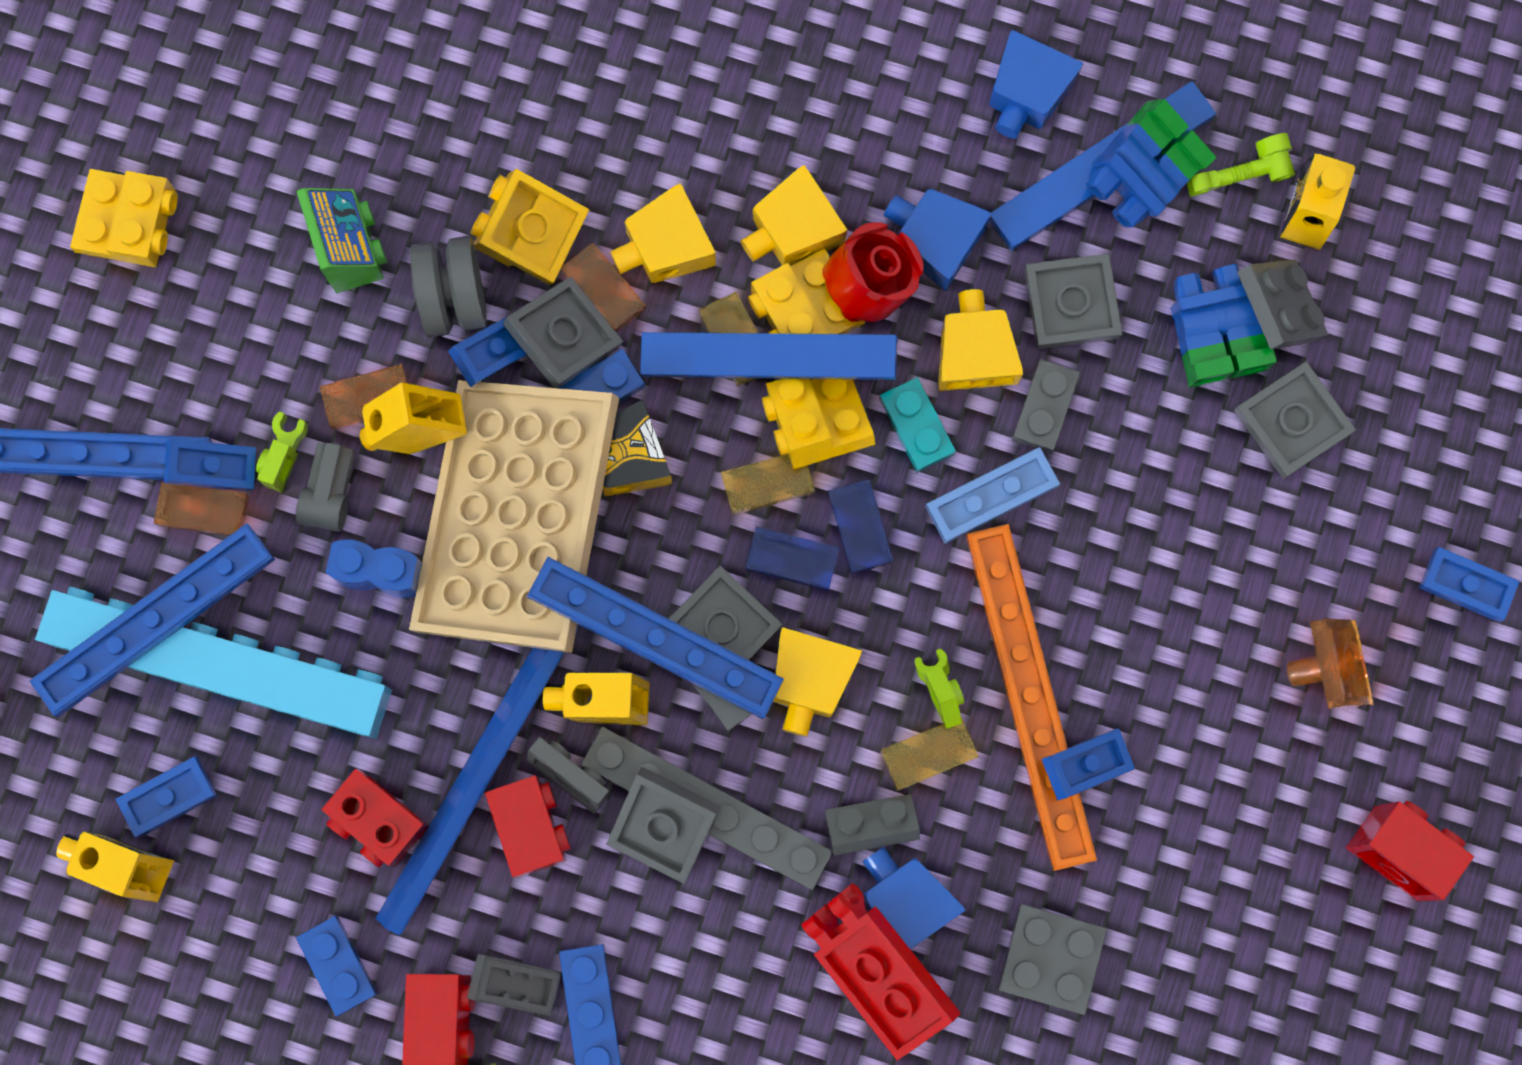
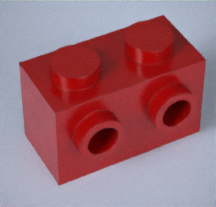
M356 768L321 809L330 817L326 825L345 840L350 835L364 845L359 852L379 868L384 863L388 866L396 867L429 827L427 823L364 771Z
M534 775L485 792L512 878H520L567 861L564 851L571 849L564 825L555 826L550 809L557 807L549 782L541 784L540 778Z
M406 974L402 1065H468V1058L472 1057L475 1046L474 1033L472 1030H469V1014L474 1011L476 1001L467 999L471 975Z

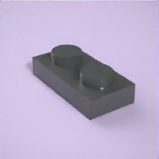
M1043 359L1039 360L1012 441L1036 449L1040 447L1044 452L1053 453L1080 372Z
M539 737L528 750L527 762L595 815L606 801L609 792L604 787L606 783L603 778L592 769L585 767L582 770L571 762L570 753L559 743L550 741L548 744Z
M911 794L825 810L834 855L920 840V829Z

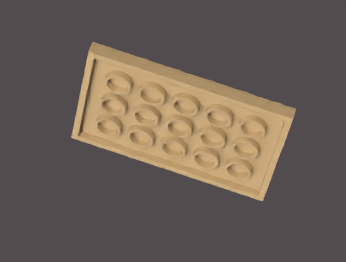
M458 380L456 393L461 395L467 434L447 441L445 445L409 630L423 634L572 653L577 623L526 597L547 557L585 576L587 575L619 397L613 393L487 382H480L470 387L467 381Z

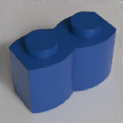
M338 540L332 542L326 573L339 584L349 589L365 591L378 588L383 593L393 597L411 598L416 597L422 562L414 554L404 549L385 547L374 550L369 545L360 541Z

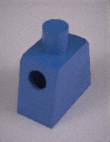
M1011 30L989 102L992 108L1002 112L995 129L1003 136L1012 139L1018 137L1024 123L1041 129L1076 83L1083 62Z
M928 189L917 206L895 195L883 216L902 227L900 233L906 234L914 242L921 254L924 265L923 273L940 288L947 291L987 228L991 213L936 190Z
M882 847L862 861L877 882V884L863 893L869 910L876 906L910 950L966 911L916 858L911 859L899 868L885 847Z

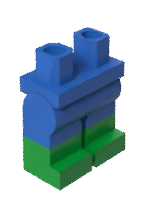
M1165 99L1147 101L1109 144L1104 153L1100 154L1092 162L1097 169L1086 183V187L1100 200H1107L1115 190L1122 195L1124 200L1112 213L1116 220L1125 228H1133L1145 219L1146 216H1158L1166 208L1165 205L1177 196L1181 188L1200 169H1206L1217 158L1193 130L1185 131L1189 125Z
M1237 264L1223 266L1212 272L1216 290L1203 292L1199 273L1179 276L1174 281L1176 302L1170 309L1173 320H1175L1176 333L1189 388L1224 381L1229 376L1230 379L1265 372L1277 363L1274 350H1270L1237 273L1239 271Z

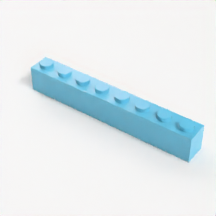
M69 587L67 594L52 590L35 640L49 646L71 651L133 605L111 598L108 606L93 602L95 594L74 587ZM192 622L190 629L182 627L127 667L376 740L392 689L381 684L383 677L359 669L356 677L340 672L341 664L322 658H316L314 665L298 660L299 652L280 646H275L273 653L257 649L259 644L257 640L238 634L233 635L232 641L216 637L218 629Z

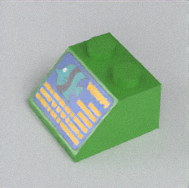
M303 188L296 190L320 270L336 294L385 279L380 265L387 263V259L380 239L372 240L369 226L375 225V220L368 201L360 202L354 189Z

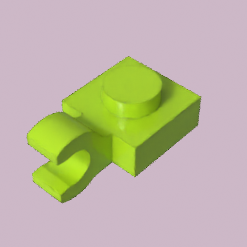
M279 411L272 421V429L277 440L273 439L270 449L263 450L258 459L256 471L259 473L257 479L265 487L282 493L298 456L296 449L300 441L307 434L308 424L304 420L299 419L295 430L285 432L283 427L287 416Z
M942 649L936 650L938 658L936 665L926 666L923 664L922 659L917 657L915 658V666L918 677L928 687L931 700L945 728L949 729L962 723L959 705L964 704L965 701L956 679L948 681L947 676L950 672L948 658Z

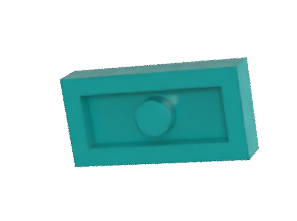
M918 377L880 395L879 400L916 473L955 455L956 450Z

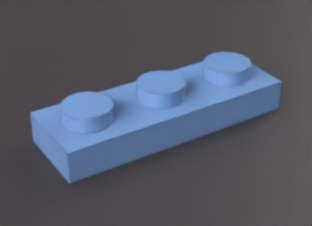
M1039 447L927 503L925 508L944 544H947L1058 488L1060 483L1042 449Z

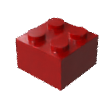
M1398 801L1375 806L1345 847L1416 901L1445 900L1474 858L1472 854L1463 848L1466 845L1463 839L1448 829L1442 828L1439 831L1426 821L1429 817L1428 814L1409 801H1405L1404 804Z

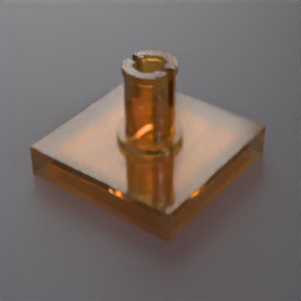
M1325 618L1310 622L1317 656L1287 663V673L1292 686L1323 682L1328 709L1360 708L1374 705L1356 620Z

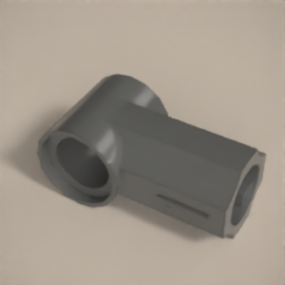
M317 443L308 486L301 490L297 503L296 523L298 525L336 532L343 530L349 506V497L346 495L355 457L353 449L332 443Z

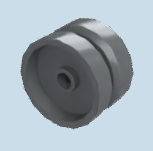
M471 235L449 239L446 245V267H444L440 250L433 241L411 245L412 287L425 335L431 338L450 334L453 326L452 307L455 308L459 325L466 332L487 328L488 322L483 283Z

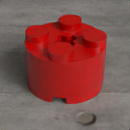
M872 222L857 228L831 255L823 267L822 274L830 296L841 309L844 318L851 322H858L860 320L876 322L886 319L911 297L919 287L918 284L920 276L923 274L924 265L917 246L903 232L897 235L893 231L886 229L889 226L887 224Z

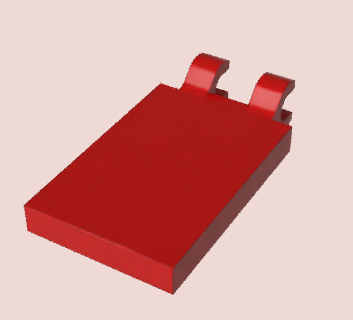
M855 884L849 885L832 899L828 905L825 904L801 924L806 934L813 938L820 946V949L813 955L897 1061L951 1024L961 1014L879 909L874 906L868 912L866 911L864 896ZM837 917L843 921L839 926Z

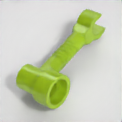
M1288 133L1276 134L1256 142L1258 160L1218 171L1213 170L1194 175L1186 183L1190 197L1269 174L1271 183L1293 177L1295 171L1289 152L1292 151V146Z

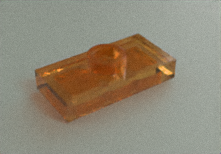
M591 243L561 267V272L566 278L572 276L615 332H618L646 310L644 302L594 243Z
M399 364L319 386L329 426L332 429L364 421L362 410L365 404L402 382L408 383L403 365Z
M161 482L153 524L160 527L230 536L244 526L249 495L241 492L164 484V482Z

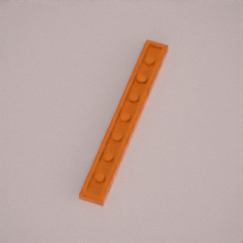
M1009 524L968 533L966 539L1052 871L1097 861L1080 793L1057 800L1041 760L1067 749V744Z

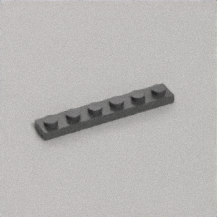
M601 727L581 764L583 767L592 769L601 777L627 791H630L637 773L641 767H644L721 806L709 832L710 836L810 890H813L833 852L604 727Z

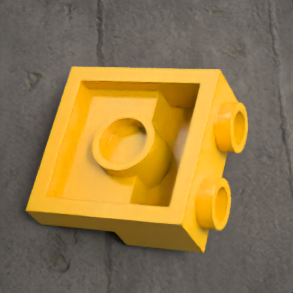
M90 169L70 248L75 253L156 267L159 255H164L168 244V233L165 231L168 217L173 216L177 208L178 196L175 188L164 177L126 171L125 175Z
M518 169L508 173L507 177L499 175L488 195L489 198L495 200L489 213L481 212L470 231V234L476 237L474 241L475 249L508 267L514 265L549 285L553 284L589 209Z
M825 248L792 266L786 263L751 282L752 294L748 296L749 303L759 319L764 316L766 317L772 328V331L768 332L769 334H846L865 324V321L862 320L851 322L844 318L841 309L830 296L822 274L823 267L830 258Z
M791 378L766 383L768 396L761 398L768 422L776 420L779 429L773 431L777 448L781 456L789 455L793 469L875 445V436L853 379L810 380Z

